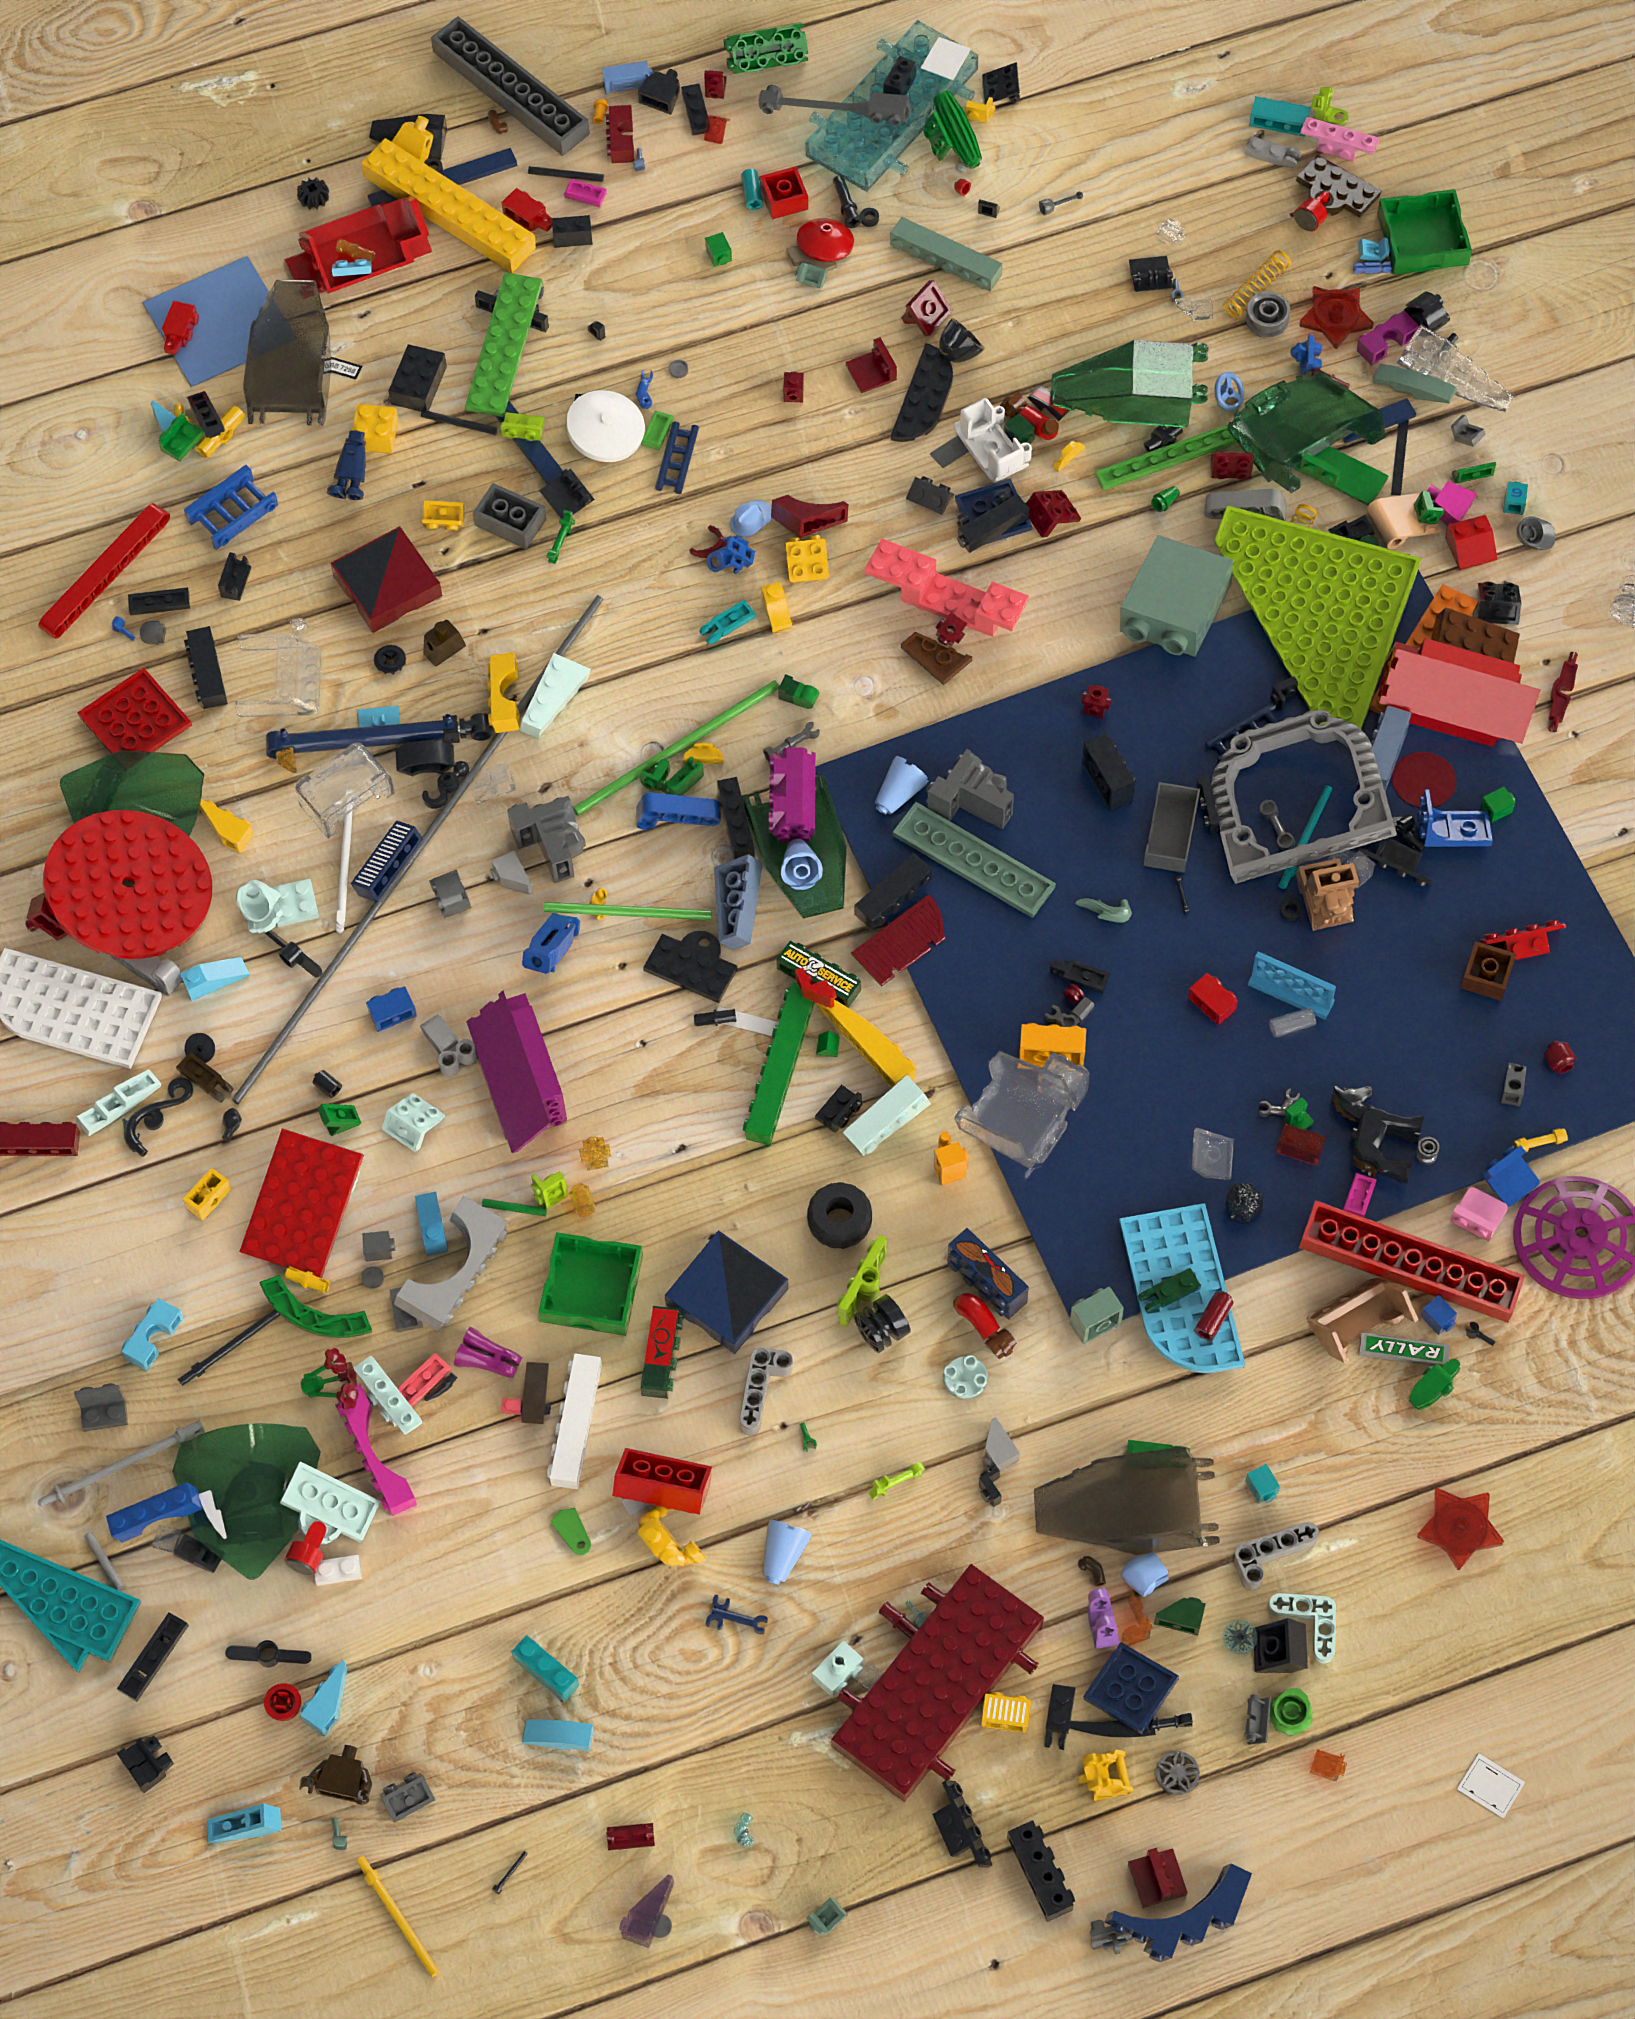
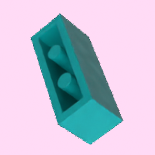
M1255 96L1249 126L1305 137L1304 134H1301V130L1306 118L1310 117L1311 107Z
M528 1635L511 1651L513 1660L561 1701L565 1702L579 1687L578 1678Z

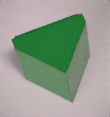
M831 1031L819 1034L816 1055L837 1057L840 1037Z

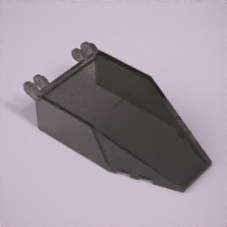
M276 280L266 297L267 301L260 308L259 315L256 320H253L250 328L243 382L248 424H253L254 412H260L259 422L264 425L266 412L307 413V425H312L313 413H319L318 423L319 426H323L326 420L332 364L330 330L315 280Z
M1186 1447L1099 1458L1092 1461L1090 1465L1081 1469L1077 1468L1069 1475L1062 1478L1058 1477L1034 1489L1037 1534L1133 1555L1202 1546L1209 1547L1220 1542L1218 1536L1202 1537V1531H1216L1219 1529L1217 1523L1201 1524L1198 1480H1210L1215 1478V1474L1212 1471L1197 1472V1467L1213 1466L1214 1461L1211 1458H1194Z

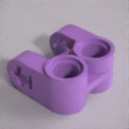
M1103 1588L1094 1589L1088 1595L1089 1608L1087 1611L1095 1648L1119 1645L1118 1629L1113 1617L1109 1593Z

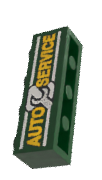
M790 940L776 959L777 969L795 980V970L802 967L806 974H810L813 984L827 980L829 986H833L837 998L834 1000L848 1008L861 992V981L855 974L846 973L839 965L827 962L820 954H813L800 943H794Z

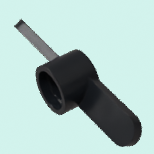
M271 930L265 932L269 938L283 948L278 952V955L287 966L293 968L296 964H299L315 978L322 975L321 967L304 954L294 942L290 941L287 943Z
M270 1640L260 1642L257 1647L231 1645L225 1651L226 1657L230 1660L257 1661L267 1668L274 1667L279 1662L307 1664L312 1660V1655L308 1651L278 1649L277 1645ZM266 1648L276 1650L275 1656L270 1660L260 1658L262 1651Z

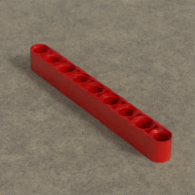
M155 503L149 504L42 616L38 624L39 629L54 639L62 636L166 526L170 519V513Z

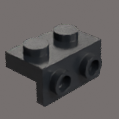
M923 475L921 479L915 477L906 499L943 515L950 497L954 496V493L949 492L951 488L941 483L939 487L932 484V479Z

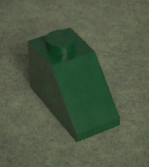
M1194 1597L1182 1598L1156 1613L1154 1625L1198 1636L1206 1603H1202L1200 1599Z

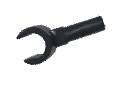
M1470 1322V1327L1475 1329V1331L1466 1329V1334L1469 1338L1482 1339L1492 1346L1495 1344L1496 1341L1479 1331V1325L1476 1322Z

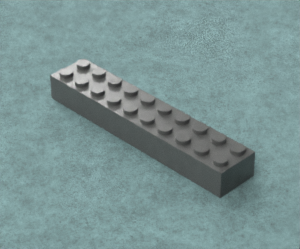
M459 16L431 37L432 49L437 56L562 156L590 134L589 120Z

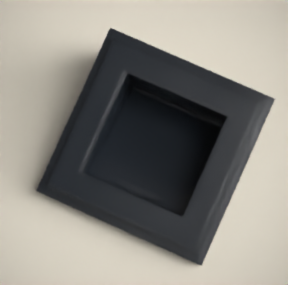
M979 199L978 213L997 218L1000 206L996 203Z

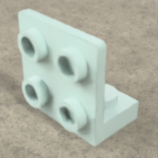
M412 1093L387 1110L382 1130L416 1152L421 1147L425 1132L444 1120L445 1114Z

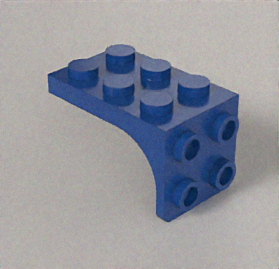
M1424 789V795L1420 796L1421 811H1418L1417 821L1421 823L1420 838L1424 839L1425 847L1492 846L1493 840L1488 811L1437 810L1432 807L1429 789Z

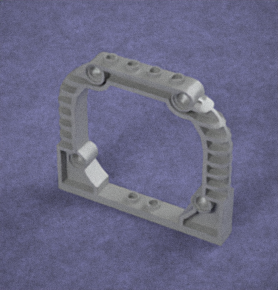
M1326 710L1308 711L1301 716L1289 717L1284 721L1275 724L1270 723L1255 730H1247L1235 736L1230 743L1231 749L1222 756V760L1214 769L1211 789L1230 874L1235 884L1397 835L1371 742L1366 734L1356 725L1340 718H1331ZM1310 738L1319 743L1338 740L1349 748L1360 783V790L1353 797L1357 811L1349 823L1350 832L1330 838H1320L1313 843L1307 845L1300 844L1293 849L1270 855L1267 848L1257 844L1251 828L1241 824L1234 796V782L1240 769L1255 764L1260 754ZM1248 837L1247 840L1241 841L1243 838Z

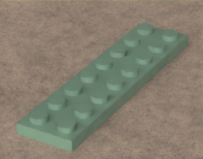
M915 802L893 831L895 838L1031 918L1035 916L1055 889L1056 883Z

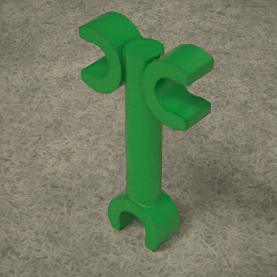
M567 510L563 511V519L559 520L561 528L552 549L547 553L548 562L553 564L557 563L559 551L566 534H571V526L575 525V520L572 518L573 513Z

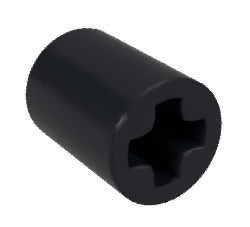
M321 1070L314 1075L312 1083L329 1098L335 1097L340 1092L342 1084L325 1070Z

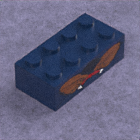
M968 1228L948 1244L947 1263L954 1272L958 1271L963 1276L966 1284L970 1287L974 1286L984 1301H989L994 1305V1310L1000 1316L1004 1315L1009 1320L1027 1304L1029 1286Z

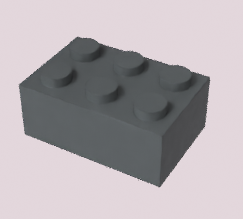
M492 483L473 511L475 526L527 549L546 521L545 506Z

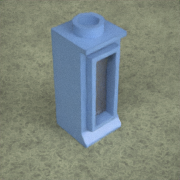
M647 61L602 68L606 95L612 91L640 88L653 74L652 68H648Z

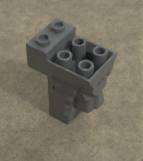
M966 749L963 755L960 754L957 757L955 767L947 772L945 778L938 776L935 782L932 781L926 791L928 793L926 800L928 809L951 821L960 807L1003 830L1013 815L1014 794L1007 791L1006 776L993 773L989 767L981 764L982 761L971 753V750Z
M569 796L558 797L549 803L538 804L529 809L527 802L515 804L507 809L510 829L518 849L539 843L555 883L574 877L572 859L582 854L586 842L579 832Z

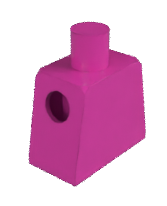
M1446 482L1442 490L1433 485H1430L1427 490L1430 492L1431 499L1434 500L1433 507L1444 509V514L1440 520L1447 526L1462 520L1477 495L1475 492L1451 482Z

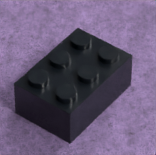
M408 344L388 390L391 405L420 412L422 410L429 411L447 368L445 353Z
M1105 733L1084 742L1082 764L1111 812L1133 801L1136 779L1134 774L1126 768L1124 757L1122 755L1119 756L1116 751L1117 747L1114 740L1109 739Z

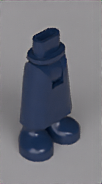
M349 431V436L345 439V444L333 476L338 482L336 485H331L327 488L326 493L340 499H346V497L350 500L363 499L364 492L359 487L360 483H363L365 480L366 442L364 441V432ZM350 479V487L347 489V482Z

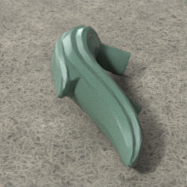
M1084 898L1076 901V905L1098 913L1097 917L1100 919L1124 923L1132 915L1126 899L1120 901V907L1108 906L1102 903L1100 899L1097 901Z

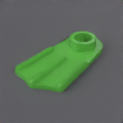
M576 1509L559 1510L550 1521L575 1554L584 1555L588 1553L591 1548V1541ZM579 1543H584L585 1547L579 1549L577 1548V1545Z

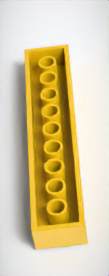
M386 138L361 162L364 178L397 199L409 195L417 198L424 217L510 273H513L536 249L535 235Z

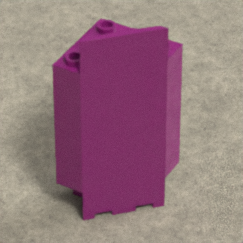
M503 990L498 994V1000L494 1003L492 1001L487 1003L479 1010L480 1015L478 1017H471L466 1022L505 1139L508 1141L511 1153H515L547 1127L559 1126L564 1121H567L563 1093L526 993L506 999Z

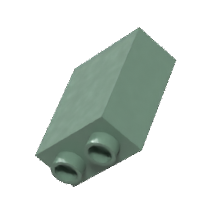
M1157 535L1121 605L1120 632H1123L1129 639L1135 642L1147 640L1161 645L1167 652L1173 655L1185 653L1195 657L1231 586L1233 560Z

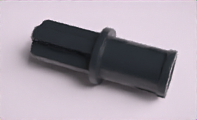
M715 1009L714 1012L694 1015V1024L697 1027L713 1024L718 1026L721 1023L737 1022L735 1009L716 1011Z

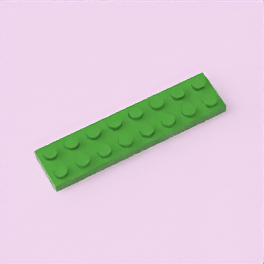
M504 272L466 401V411L504 417L543 284L542 279Z

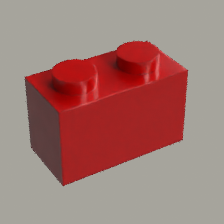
M1208 973L1189 988L1188 998L1217 1025L1222 1023L1236 1010L1238 1000L1234 993L1227 991L1216 977H1212Z

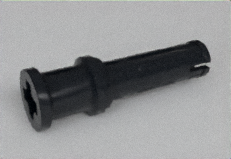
M840 175L841 181H839L838 176L833 179V183L842 205L840 210L842 215L845 216V225L848 228H855L862 222L861 216L857 213V205L852 202L845 177Z

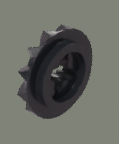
M396 645L383 646L374 655V665L378 671H382L385 675L387 673L394 675L396 671H401L402 667L406 665V654L403 649ZM386 657L389 659L394 658V663H387Z

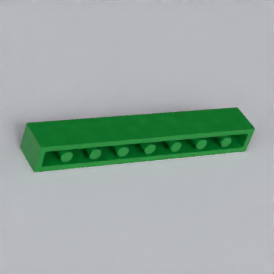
M792 982L790 989L786 988L783 1000L786 1002L784 1007L779 1009L778 1019L780 1021L778 1026H774L772 1032L773 1044L768 1045L766 1052L768 1060L767 1063L763 1062L760 1075L763 1076L761 1082L757 1081L754 1093L757 1095L755 1100L750 1102L749 1112L751 1114L749 1119H745L743 1125L746 1140L771 1146L815 1004L814 1001L802 996L796 982Z

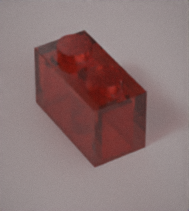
M1284 1124L1276 1153L1318 1166L1326 1136Z

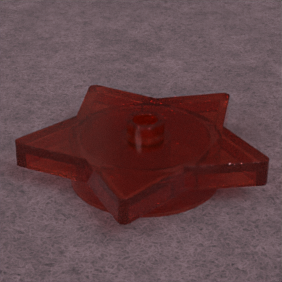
M1313 286V307L1302 317L1299 323L1300 327L1322 332L1335 349L1339 348L1350 333L1373 329L1374 322L1360 308L1359 287L1345 291L1341 289L1326 290Z
M1435 1489L1434 1516L1418 1532L1417 1538L1443 1549L1457 1570L1460 1571L1477 1550L1499 1547L1504 1543L1503 1538L1488 1520L1490 1493L1486 1492L1460 1498L1442 1489Z

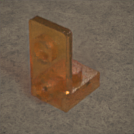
M1133 1591L1128 1593L1127 1600L1139 1627L1132 1625L1122 1633L1121 1642L1127 1646L1149 1639L1153 1629L1148 1616L1144 1617L1142 1613L1143 1604L1140 1597H1135Z

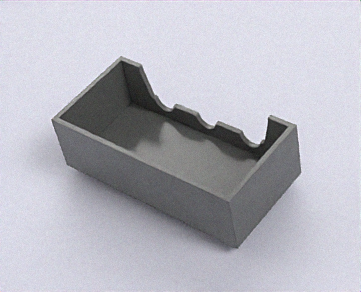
M1159 782L1148 844L1145 851L1144 866L1185 873L1200 789Z

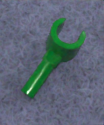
M800 1423L805 1440L803 1443L804 1451L808 1452L806 1447L808 1442L813 1443L814 1449H816L817 1442L810 1437L805 1423Z

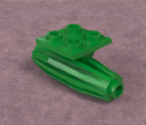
M950 90L939 93L933 97L936 112L932 113L923 126L924 135L929 139L932 145V152L939 161L943 160L952 148L964 166L973 169L979 166L982 160L976 135L963 108Z

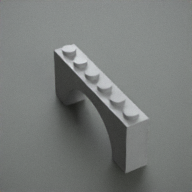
M464 1195L453 1210L450 1222L459 1228L466 1240L468 1249L466 1263L456 1275L444 1282L421 1284L407 1279L394 1302L395 1306L440 1331L443 1325L448 1326L453 1317L451 1312L454 1308L459 1309L464 1301L463 1294L465 1291L470 1292L476 1282L473 1280L476 1274L479 1276L482 1274L487 1265L484 1262L487 1258L491 1259L497 1250L496 1244L498 1241L503 1242L508 1234L506 1230L508 1221Z

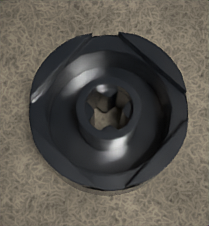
M1425 291L1405 305L1407 307L1404 311L1419 325L1417 334L1421 337L1426 338L1450 321V316L1445 311L1442 305L1443 299L1439 294L1433 295Z

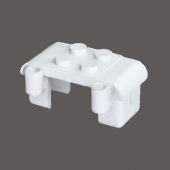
M983 398L963 408L960 421L956 422L954 427L959 438L992 483H996L1028 467L1029 463L1026 462L1031 460L1032 447L1029 443L1020 444L1016 438H1013L1012 443L1000 427L1004 423L1005 409L1002 406L993 407L988 399Z

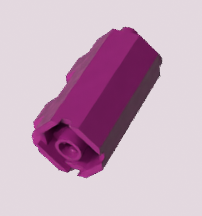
M786 747L782 749L781 754H778V751H776L774 755H770L769 833H773L779 842L802 839L807 843L810 841V837L815 836L816 753L808 754L807 749L803 747Z

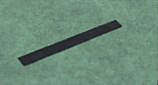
M1409 420L1398 424L1391 495L1401 496Z

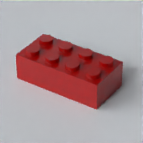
M625 1448L614 1476L612 1496L700 1515L710 1488L712 1466Z

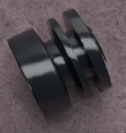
M887 1294L873 1302L874 1311L867 1306L863 1308V1313L858 1311L854 1314V1320L861 1336L877 1353L882 1352L884 1346L889 1347L892 1345L890 1336L898 1341L911 1333L905 1315L896 1302Z

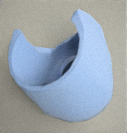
M1154 1552L1136 1556L1129 1560L1121 1572L1125 1582L1142 1597L1151 1594L1156 1587L1169 1580L1167 1569Z

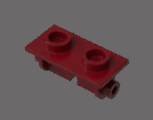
M653 1823L607 1827L608 1851L655 1846Z

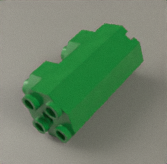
M796 22L727 35V39H723L725 51L729 52V58H726L728 69L733 71L734 74L762 71L766 68L790 66L808 61V57L805 56V54H808L805 31L801 32L800 29L803 27V23Z

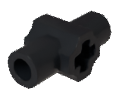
M1178 422L1173 423L1167 428L1165 425H1159L1151 433V438L1144 442V447L1148 452L1174 444L1176 437L1183 433V429Z

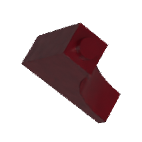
M785 495L772 500L771 518L799 538L847 522L849 504L845 501L832 504H814Z

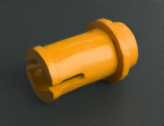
M597 99L593 105L595 110L592 121L595 124L601 125L604 123L608 104L604 99Z

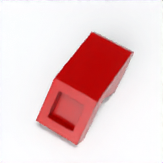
M803 967L795 970L796 982L804 998L829 1008L834 1007V999L837 998L834 987L829 986L827 980L813 984L810 974H806Z

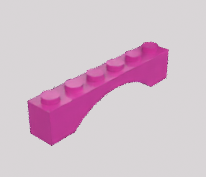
M360 1384L355 1386L359 1395L354 1408L344 1410L340 1402L335 1404L340 1417L343 1415L346 1417L347 1422L344 1425L348 1434H354L356 1438L353 1444L357 1453H363L365 1457L362 1463L366 1472H372L374 1476L371 1482L375 1491H381L383 1495L380 1501L384 1510H390L392 1516L416 1506L417 1503L406 1478L386 1468L371 1449L368 1429L372 1409Z

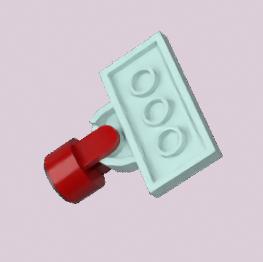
M299 1462L280 1503L300 1513L298 1526L304 1540L303 1542H292L284 1559L286 1565L304 1575L315 1574L323 1558V1553L319 1550L320 1545L334 1541L340 1533L361 1543L381 1501Z

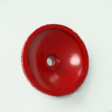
M817 218L806 222L799 228L797 245L809 258L822 262H834L847 257L854 247V236L847 226L837 220Z

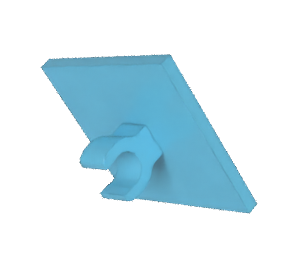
M399 706L358 709L359 727L400 724Z

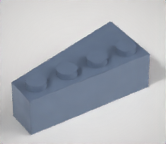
M749 854L714 867L719 942L732 950L751 944L763 863Z

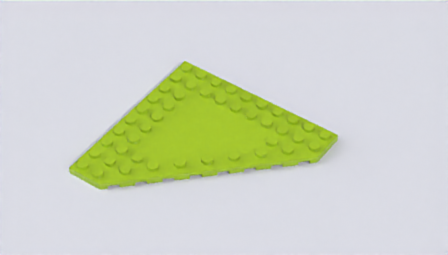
M1227 505L1215 537V544L1223 557L1233 560L1232 574L1290 677L1295 676L1297 679V689L1310 711L1326 710L1331 718L1343 719L1362 730L1417 575L1421 558Z

